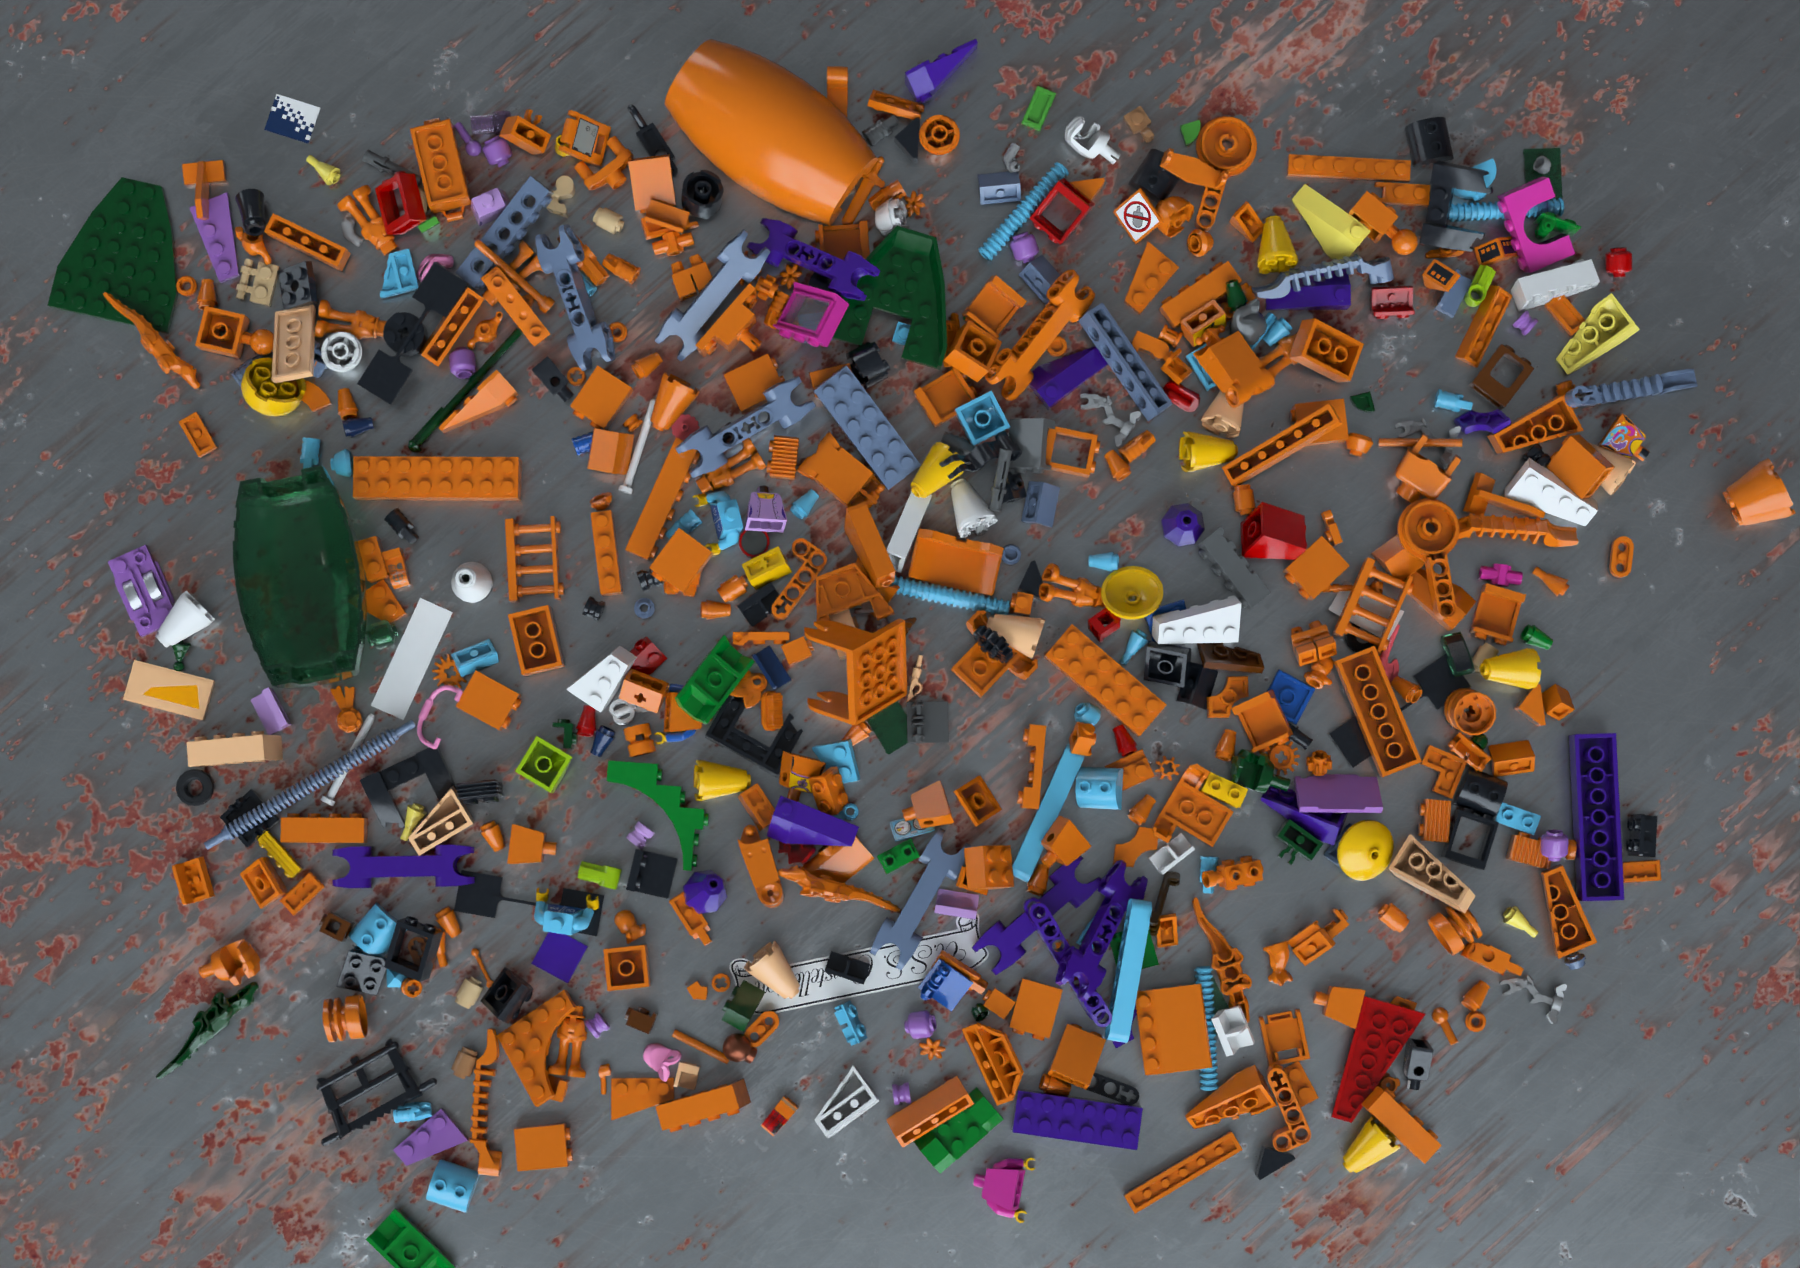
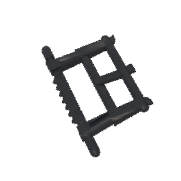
M391 1038L386 1042L385 1047L361 1060H359L358 1056L350 1059L352 1065L327 1079H317L319 1083L316 1089L322 1092L328 1108V1114L332 1115L337 1130L336 1133L334 1132L321 1140L322 1146H328L337 1141L338 1138L343 1140L351 1135L352 1131L363 1129L364 1125H370V1121H377V1117L383 1118L384 1113L390 1114L391 1110H397L398 1106H404L405 1102L409 1099L414 1100L422 1096V1091L425 1092L437 1084V1079L431 1078L418 1087L408 1071L411 1068L406 1065L397 1050L399 1047L398 1042H392ZM388 1054L394 1068L368 1081L363 1068ZM356 1072L362 1086L337 1099L331 1085ZM398 1075L406 1092L348 1123L341 1108L342 1106Z

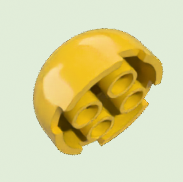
M273 358L253 360L252 364L246 368L241 381L242 395L247 404L255 411L266 416L278 417L293 412L301 403L306 390L304 378L296 379L298 393L294 397L296 386L288 381L274 383L272 381Z

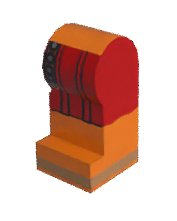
M784 1095L762 1123L761 1127L774 1137L799 1106Z

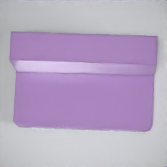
M268 687L261 691L262 694L251 699L268 735H273L292 725L273 688Z
M939 889L934 913L976 920L979 895Z

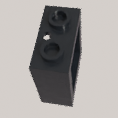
M1462 807V810H1455L1449 830V843H1445L1441 857L1478 870H1485L1499 822L1493 821L1494 817L1487 814H1482V816L1474 815V810ZM1461 817L1488 826L1478 859L1451 851Z
M407 916L397 920L384 967L419 982L429 979L443 932L437 930L435 925L418 922V919L415 917ZM406 929L428 938L420 966L399 958Z

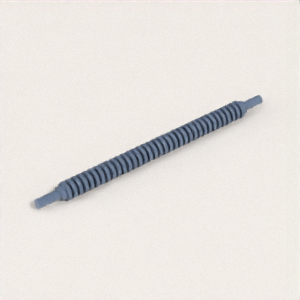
M410 720L395 730L393 728L385 730L386 734L384 732L380 733L382 737L376 735L377 740L374 737L371 738L372 743L368 740L366 741L367 745L365 743L361 744L363 749L360 746L357 747V750L354 748L352 750L353 754L349 751L347 753L348 756L344 754L343 759L339 757L338 761L334 760V765L329 763L330 768L327 765L324 766V770L321 768L319 772H314L315 776L313 774L309 775L310 779L306 777L305 781L303 779L300 780L301 785L298 782L295 783V786H290L291 790L287 788L286 792H281V795L278 793L276 797L273 796L271 798L272 801L268 799L267 804L263 802L262 806L258 805V810L253 808L252 811L247 812L248 815L245 813L243 817H238V820L235 819L233 822L228 823L229 826L227 824L224 825L221 833L204 842L205 847L208 850L225 839L228 841L229 839H235V836L239 837L240 834L245 833L244 830L246 832L249 831V827L252 829L254 825L257 826L259 822L262 823L264 820H267L268 816L271 818L273 813L276 815L278 811L281 812L283 810L282 807L286 809L287 805L291 806L292 802L296 803L297 800H301V796L304 798L306 793L309 795L311 791H316L315 787L320 789V784L325 786V782L327 784L330 783L329 778L333 781L335 780L334 776L336 778L340 777L339 773L341 775L344 774V771L347 773L349 771L348 767L352 770L354 768L352 764L355 767L358 766V762L362 764V758L364 761H367V756L369 758L373 757L371 753L375 756L377 751L379 753L382 752L381 747L385 750L387 749L386 745L388 747L392 746L390 742L395 744L399 736L416 727L414 721Z

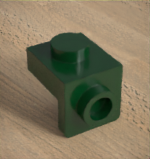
M558 719V723L552 722V727L564 728L563 748L574 749V745L578 743L575 724L570 723V719Z

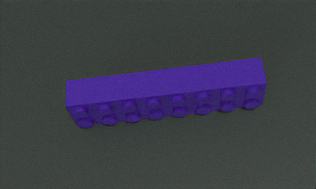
M1616 733L1569 735L1573 835L1577 846L1575 857L1576 896L1579 901L1624 900Z

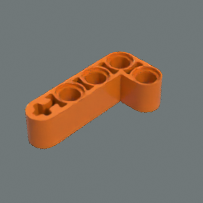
M827 66V99L846 117L848 111V67Z
M804 538L796 539L792 544L793 556L803 564L772 605V616L779 621L789 617L827 564L825 553ZM803 544L807 550L802 554L797 553L795 550L796 546ZM819 556L824 562L816 566L812 563V559ZM802 573H808L811 575V580L803 582L799 577ZM790 589H796L799 595L797 598L792 599L788 597L787 592ZM782 598H784L787 602L784 608L785 613L777 614L776 607L781 608L783 606L784 600Z
M1272 1064L1267 1068V1079L1287 1123V1126L1274 1131L1272 1142L1277 1151L1286 1152L1309 1142L1311 1131L1284 1068L1279 1064ZM1277 1071L1281 1081L1279 1085L1273 1076V1072ZM1282 1090H1288L1290 1095L1283 1099L1279 1097V1093ZM1295 1109L1298 1111V1115L1291 1118L1287 1115L1288 1111ZM1303 1128L1307 1131L1306 1134L1301 1137L1297 1136L1296 1131ZM1284 1136L1287 1138L1285 1144L1280 1145L1276 1143L1277 1138Z

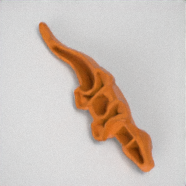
M103 293L107 301L119 313L134 323L141 335L140 342L148 353H152L157 359L158 365L165 374L172 370L181 375L194 389L200 388V383L196 379V368L174 354L175 348L169 340L164 341L158 331L152 327V324L143 315L123 305L112 294Z
M799 865L792 866L789 869L782 868L777 872L779 876L802 886L803 889L800 891V895L818 896L824 898L825 901L840 903L841 900L866 901L881 908L901 913V909L897 905L874 895L873 892L864 891L863 888L859 889L854 887V885L833 881L830 876L820 875V878Z
M1194 897L1192 903L1195 915L1201 929L1211 944V967L1217 972L1221 992L1229 996V1008L1241 1006L1246 1021L1249 1023V1004L1243 990L1249 989L1252 986V980L1247 974L1243 973L1240 965L1244 956L1237 948L1230 946L1224 936L1205 918L1198 898Z

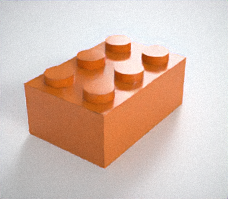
M1316 318L1302 320L1288 358L1337 383L1349 382L1353 376L1364 343Z
M545 605L508 614L523 676L565 667L551 606Z

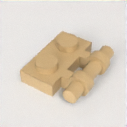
M245 259L244 266H241L240 269L242 273L240 282L236 286V299L244 300L245 293L251 294L249 299L251 303L271 307L280 267L259 262L257 269H253V260ZM250 275L255 276L253 287L247 286Z

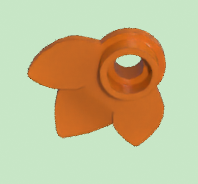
M748 670L730 696L743 697L745 708H751L761 700V692L766 689L768 684L767 679L762 673H752ZM757 679L761 681L758 685L753 683Z

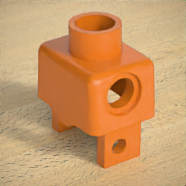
M1422 433L1412 449L1410 447L1407 449L1395 472L1396 477L1402 481L1396 492L1410 503L1421 499L1423 495L1431 500L1437 499L1452 480L1451 474L1461 461V457L1456 454L1446 469L1443 470L1437 464L1419 454L1418 452L1428 440V435Z

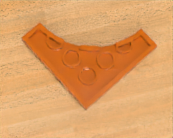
M567 990L561 991L496 1035L536 1107H539L555 1096L549 1081L548 1070H546V1056H548L552 1041L550 1039L556 1027H559L562 1021L577 1008Z

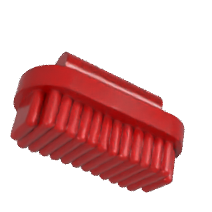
M1172 380L1163 387L1164 392L1174 405L1186 412H1194L1198 408L1201 399L1199 397L1200 394L1184 387L1182 384L1178 385Z

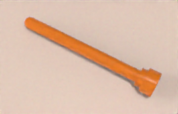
M481 240L475 241V247L537 301L538 308L544 314L553 306L555 301L550 296L541 295Z

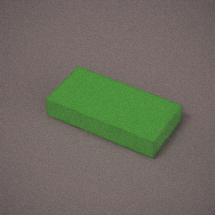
M1037 86L1021 124L1040 131L1056 93Z

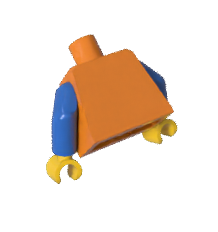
M673 683L668 685L665 697L664 730L654 734H660L662 741L655 742L656 744H663L666 741H684L694 735L696 729H701L702 723L694 720L683 711L675 700V697L684 685Z

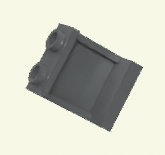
M1046 418L1010 419L1009 437L1022 451L1021 456L1017 460L1010 462L1009 468L1014 469V473L1027 474V470H1031V473L1043 474L1044 470H1051L1052 466L1045 463L1048 429H1055L1056 421Z

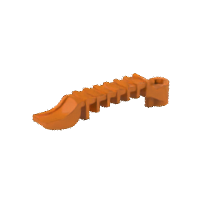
M1473 513L1458 519L1460 528L1458 539L1470 538L1472 532L1475 531L1478 537H1482L1483 533L1487 532L1488 536L1493 538L1495 532H1498L1501 538H1504L1506 533H1509L1511 538L1515 539L1519 534L1522 541H1526L1529 536L1532 544H1536L1540 535H1544V544L1550 547L1573 546L1579 542L1576 527L1556 526L1548 519L1540 520L1537 517L1536 519H1529V517L1518 518L1517 516L1510 518L1505 515L1496 517L1495 515L1484 516V514L1479 516L1473 515Z
M490 1028L487 1029L486 1050L476 1060V1068L474 1069L475 1080L473 1085L475 1087L472 1095L474 1102L472 1104L473 1114L471 1120L473 1124L470 1132H472L470 1143H473L480 1153L478 1174L499 1177L503 1152L490 1149L489 1140L483 1138V1134L488 1132V1127L480 1126V1122H488V1115H480V1110L487 1111L489 1105L481 1103V1098L489 1099V1092L482 1091V1087L491 1088L492 1081L482 1080V1075L495 1077L497 1071L483 1068V1065L494 1063L500 1054L496 1029Z

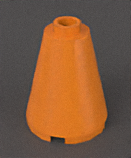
M664 372L650 419L653 422L652 426L662 432L664 429L669 430L697 398L700 390L696 387L693 390L689 388L691 384L687 381Z

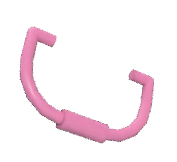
M451 685L438 687L426 699L418 716L417 735L419 740L432 749L438 748L441 739L436 737L434 743L427 741L422 734L423 722L427 719L434 703V698L441 691L450 690L457 693L454 700L459 702L463 691Z

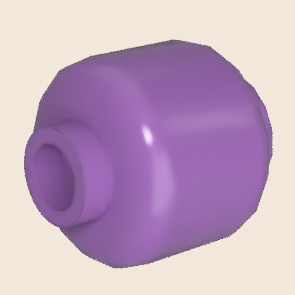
M498 135L484 142L485 146L482 148V151L490 165L497 164L498 167L510 163L508 158L513 155V152L506 139L500 138Z
M1028 231L1013 236L1010 247L1015 260H1023V263L1033 261L1035 259L1034 256L1039 253L1035 236L1028 234Z
M457 347L449 355L450 372L461 379L471 377L477 367L475 353L466 347Z
M1547 830L1541 836V854L1548 857L1549 861H1560L1562 857L1568 854V836L1563 834L1562 830Z
M927 1010L910 1013L908 1020L904 1022L906 1033H910L913 1039L931 1037L937 1028L935 1016L931 1015Z

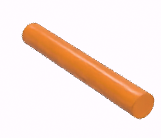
M676 1029L674 1030L672 1037L728 1064L729 1060L725 1057L724 1053Z

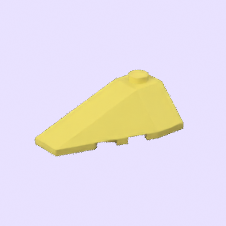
M1306 184L1292 198V202L1309 225L1312 234L1322 246V250L1330 259L1339 260L1343 259L1344 256L1350 257L1371 232L1353 216Z
M1612 293L1593 307L1590 315L1582 322L1574 337L1569 340L1556 358L1568 376L1621 344L1640 330Z

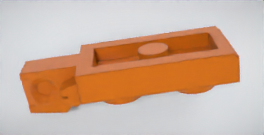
M733 632V644L743 646L749 640H753V644H765V640H773V644H786V640H791V632Z
M684 891L669 900V903L689 934L695 940L700 938L704 946L711 943L712 940L707 934L711 930L708 926L709 924L702 914H698L694 908L685 904Z
M942 950L931 966V969L940 958L973 982L968 990L972 991L973 989L982 995L989 983L982 979L981 975Z

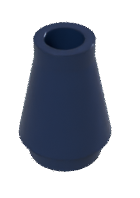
M371 417L347 418V420L342 421L346 437L351 436L352 438L374 429Z
M600 725L599 729H596L590 753L602 757L605 750L615 739V731Z

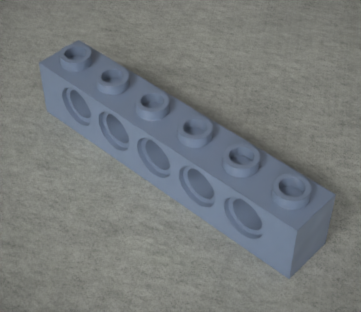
M530 176L485 233L481 241L489 248L496 245L498 249L496 254L501 259L505 255L509 256L515 248L513 245L518 239L521 240L526 235V228L530 223L533 224L540 216V210L550 204L552 201L551 196L554 193L536 178ZM530 197L535 198V204L532 207L527 205V200ZM521 213L523 216L520 223L515 222V215ZM505 229H509L510 236L504 240L502 233ZM475 247L455 273L473 288L480 289L486 286L480 278L497 265ZM483 261L485 263V268L483 271L479 272L477 269V265L479 262Z
M1103 302L1088 311L1079 320L1083 329L1147 421H1150L1173 404Z

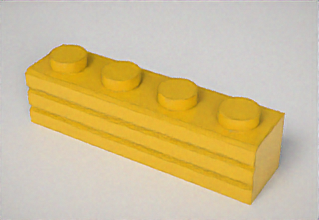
M266 831L257 839L259 846L268 851L267 855L271 859L274 858L276 860L275 864L279 868L282 867L284 869V874L288 878L296 877L303 870L270 831Z

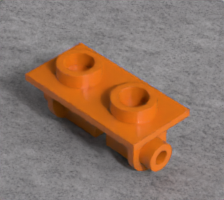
M1461 732L1447 744L1451 748V752L1453 751L1462 759H1466V762L1475 771L1482 772L1486 767L1485 765L1492 759L1491 756Z

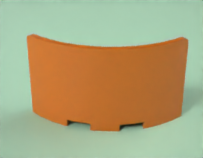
M919 528L908 575L911 578L928 583L992 596L1004 548L992 543L969 539L967 541L956 539V536Z

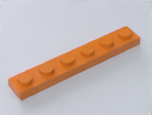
M1289 154L1287 176L1409 182L1411 160Z
M1230 1131L1124 1194V1197L1134 1214L1243 1149L1233 1132Z

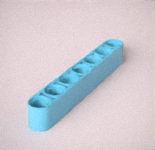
M1067 744L1039 805V809H1037L1012 865L1013 876L1027 883L1044 849L1041 841L1058 817L1085 757L1084 755L1072 754L1069 744Z
M1132 898L1128 901L1109 1006L1112 1021L1105 1029L1106 1040L1125 1043L1129 1040L1152 913L1151 901Z

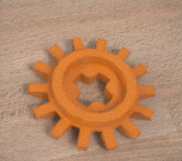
M447 654V660H444L441 656L440 660L442 663H434V665L438 666V670L432 669V672L438 675L433 677V680H440L437 684L438 687L443 683L444 685H457L459 689L462 688L460 682L466 683L467 680L460 676L454 660L451 659L450 654ZM451 666L454 667L453 671L456 672V675L447 678L448 674L445 673V670L450 669Z
M1276 742V745H1270L1271 749L1266 751L1269 760L1274 764V769H1277L1276 775H1280V770H1283L1284 775H1288L1286 769L1289 768L1293 772L1292 764L1298 766L1299 763L1295 762L1294 759L1300 758V755H1294L1298 748H1291L1293 742H1290L1288 745L1284 743L1279 746ZM1280 751H1283V754L1287 756V759L1283 760L1282 763H1279L1278 759L1275 758V755L1279 754Z

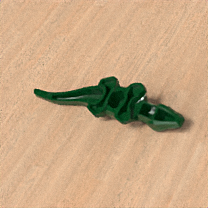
M249 983L229 998L225 997L222 992L217 993L211 1001V1006L206 1011H199L192 1021L195 1027L176 1057L156 1075V1078L161 1079L173 1072L177 1067H181L183 1062L189 1060L191 1054L197 1052L201 1045L206 1044L207 1040L214 1038V1035L228 1026L233 1015L253 1004L254 993L259 988L258 983Z

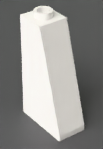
M911 491L887 547V553L893 567L899 573L902 572L932 495L926 498H918Z

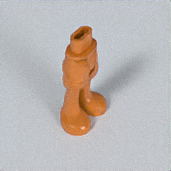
M369 185L361 186L354 190L352 194L362 205L371 219L370 221L359 210L351 195L344 197L337 204V207L341 212H350L361 226V234L364 239L369 240L376 246L377 250L380 249L384 256H386L398 247L394 242L395 237L393 235H386L382 216L380 217L369 200L371 188Z
M522 240L519 243V253L509 266L516 271L527 259L535 254V251ZM537 255L518 273L523 279H526L535 271L544 272ZM504 273L515 289L519 291V285ZM488 288L481 294L492 307L498 302Z
M321 299L318 310L319 318L350 322L351 325L317 320L315 336L322 338L328 333L348 332L359 340L371 337L377 339V336L383 337V330L387 321L380 320V317L376 318L362 310H357L355 313L337 311L331 307L328 300Z
M1298 332L1280 339L1275 349L1262 357H1258L1262 363V368H1264L1270 362L1283 355L1280 361L1267 369L1274 379L1282 369L1290 364L1296 365L1298 363L1288 358Z
M750 438L742 441L743 448L741 451L728 458L726 464L712 472L702 474L703 476L696 480L703 494L710 490L714 492L716 489L734 484L735 478L753 469L763 470L767 467ZM751 457V459L748 462L731 470V468L737 465L738 463Z
M1050 563L1045 568L1042 574L1043 581L1069 587L1072 591L1059 589L1048 583H1042L1039 587V597L1041 600L1049 602L1053 597L1070 600L1072 605L1077 607H1105L1101 597L1100 586L1092 584L1083 577H1079L1076 580L1060 575L1059 566L1054 563Z
M576 1006L577 1008L562 1021L557 1029V1038H560L559 1053L555 1064L548 1066V1074L566 1075L569 1044L572 1043L571 1063L567 1076L585 1078L586 1071L581 1067L580 1063L582 1041H586L587 1038L583 1006Z

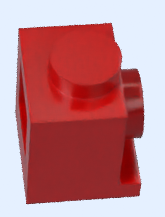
M1104 608L1088 619V629L1101 643L1106 637L1120 628L1121 618L1111 613L1107 608Z

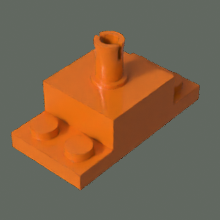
M749 283L698 341L696 348L703 357L707 354L711 355L716 350L717 342L729 352L740 341L753 352L757 350V346L759 347L762 344V341L749 332L757 322L755 314L749 310L758 301L754 286Z

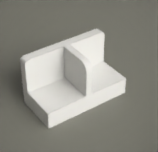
M1179 833L1148 859L1159 873L1163 875L1193 852L1195 847L1191 846L1182 833Z
M1241 1006L1218 1010L1211 1018L1226 1056L1234 1055L1239 1048L1255 1043Z

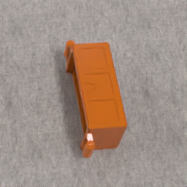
M440 118L424 121V125L410 128L428 207L433 214L442 212L448 222L464 219L465 206L471 205V197L455 135V127L450 119L441 121ZM461 207L462 211L446 214L448 210Z

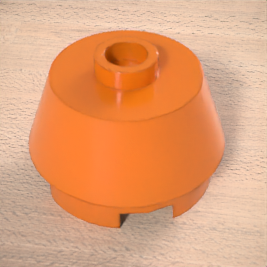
M934 115L926 119L921 125L919 139L924 149L935 155H944L955 149L960 139V131L955 121L944 115Z

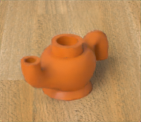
M236 227V237L242 241L245 251L250 255L259 254L263 257L266 265L271 264V257L266 250L263 234L259 236L247 235L246 232L243 233L242 227Z
M498 311L494 318L483 320L477 324L474 330V337L467 342L468 349H475L476 342L489 343L496 338L498 325L503 318L502 312Z

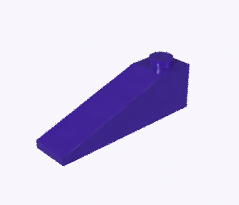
M1342 269L1343 276L1337 277L1335 272L1331 271L1332 278L1326 279L1324 273H1321V281H1314L1313 275L1309 276L1311 285L1305 286L1302 278H1299L1301 291L1298 292L1293 290L1290 281L1291 289L1285 297L1266 299V311L1347 310L1351 306L1349 276L1345 269Z
M780 795L771 819L767 837L785 844L852 847L859 827Z

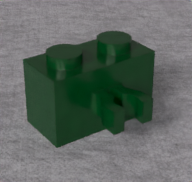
M1290 819L1285 820L1275 835L1277 839L1287 845L1285 849L1280 851L1278 857L1282 858L1285 853H1289L1293 849L1290 854V860L1287 862L1289 865L1293 864L1296 853L1308 861H1312L1323 845L1321 841Z
M743 980L740 987L735 986L730 995L733 998L732 1001L727 1000L722 1009L725 1012L722 1021L744 1032L765 991Z

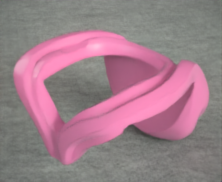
M430 254L426 256L417 270L418 280L423 281L434 262L447 269L453 267V256L447 254ZM428 263L427 267L423 271L422 277H420L419 275L421 274L425 265Z
M660 1043L647 1045L643 1052L644 1061L658 1073L659 1078L664 1082L668 1080L670 1075L668 1066L676 1064L682 1056L680 1051L671 1050Z

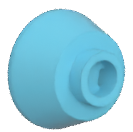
M344 449L334 454V458L330 459L332 471L335 470L336 474L350 477L353 474V456L351 451Z
M1089 702L1080 703L1075 708L1074 717L1076 723L1083 722L1094 726L1100 720V708Z

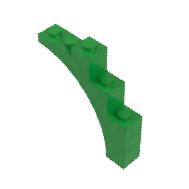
M608 760V782L624 784L641 791L652 798L665 811L680 839L683 853V870L693 871V867H697L698 854H694L695 846L699 845V834H696V829L704 830V827L709 824V814L706 813V809L681 807V803L685 804L686 791H682L683 787L658 785V781H662L663 769L659 768V764Z

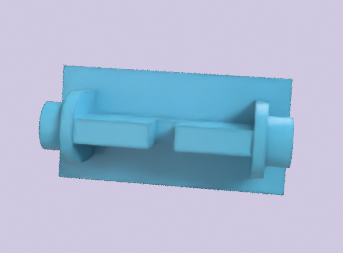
M1502 802L1495 821L1534 835L1541 815Z
M851 1000L834 1007V1014L839 1025L845 1023L848 1025V1027L842 1029L847 1043L850 1042L852 1046L867 1039L866 1029L861 1024L857 1016V1009L851 1003Z

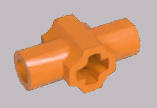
M678 231L668 232L662 235L663 240L652 242L655 255L667 252L668 256L679 255L685 252L684 247L695 245L692 232L680 235Z

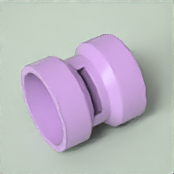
M638 821L635 825V831L629 832L626 838L642 850L646 845V839L652 838L655 833Z

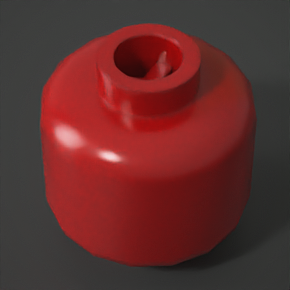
M1627 247L1610 248V252L1605 254L1606 272L1613 273V277H1625V273L1632 270V253L1627 251Z

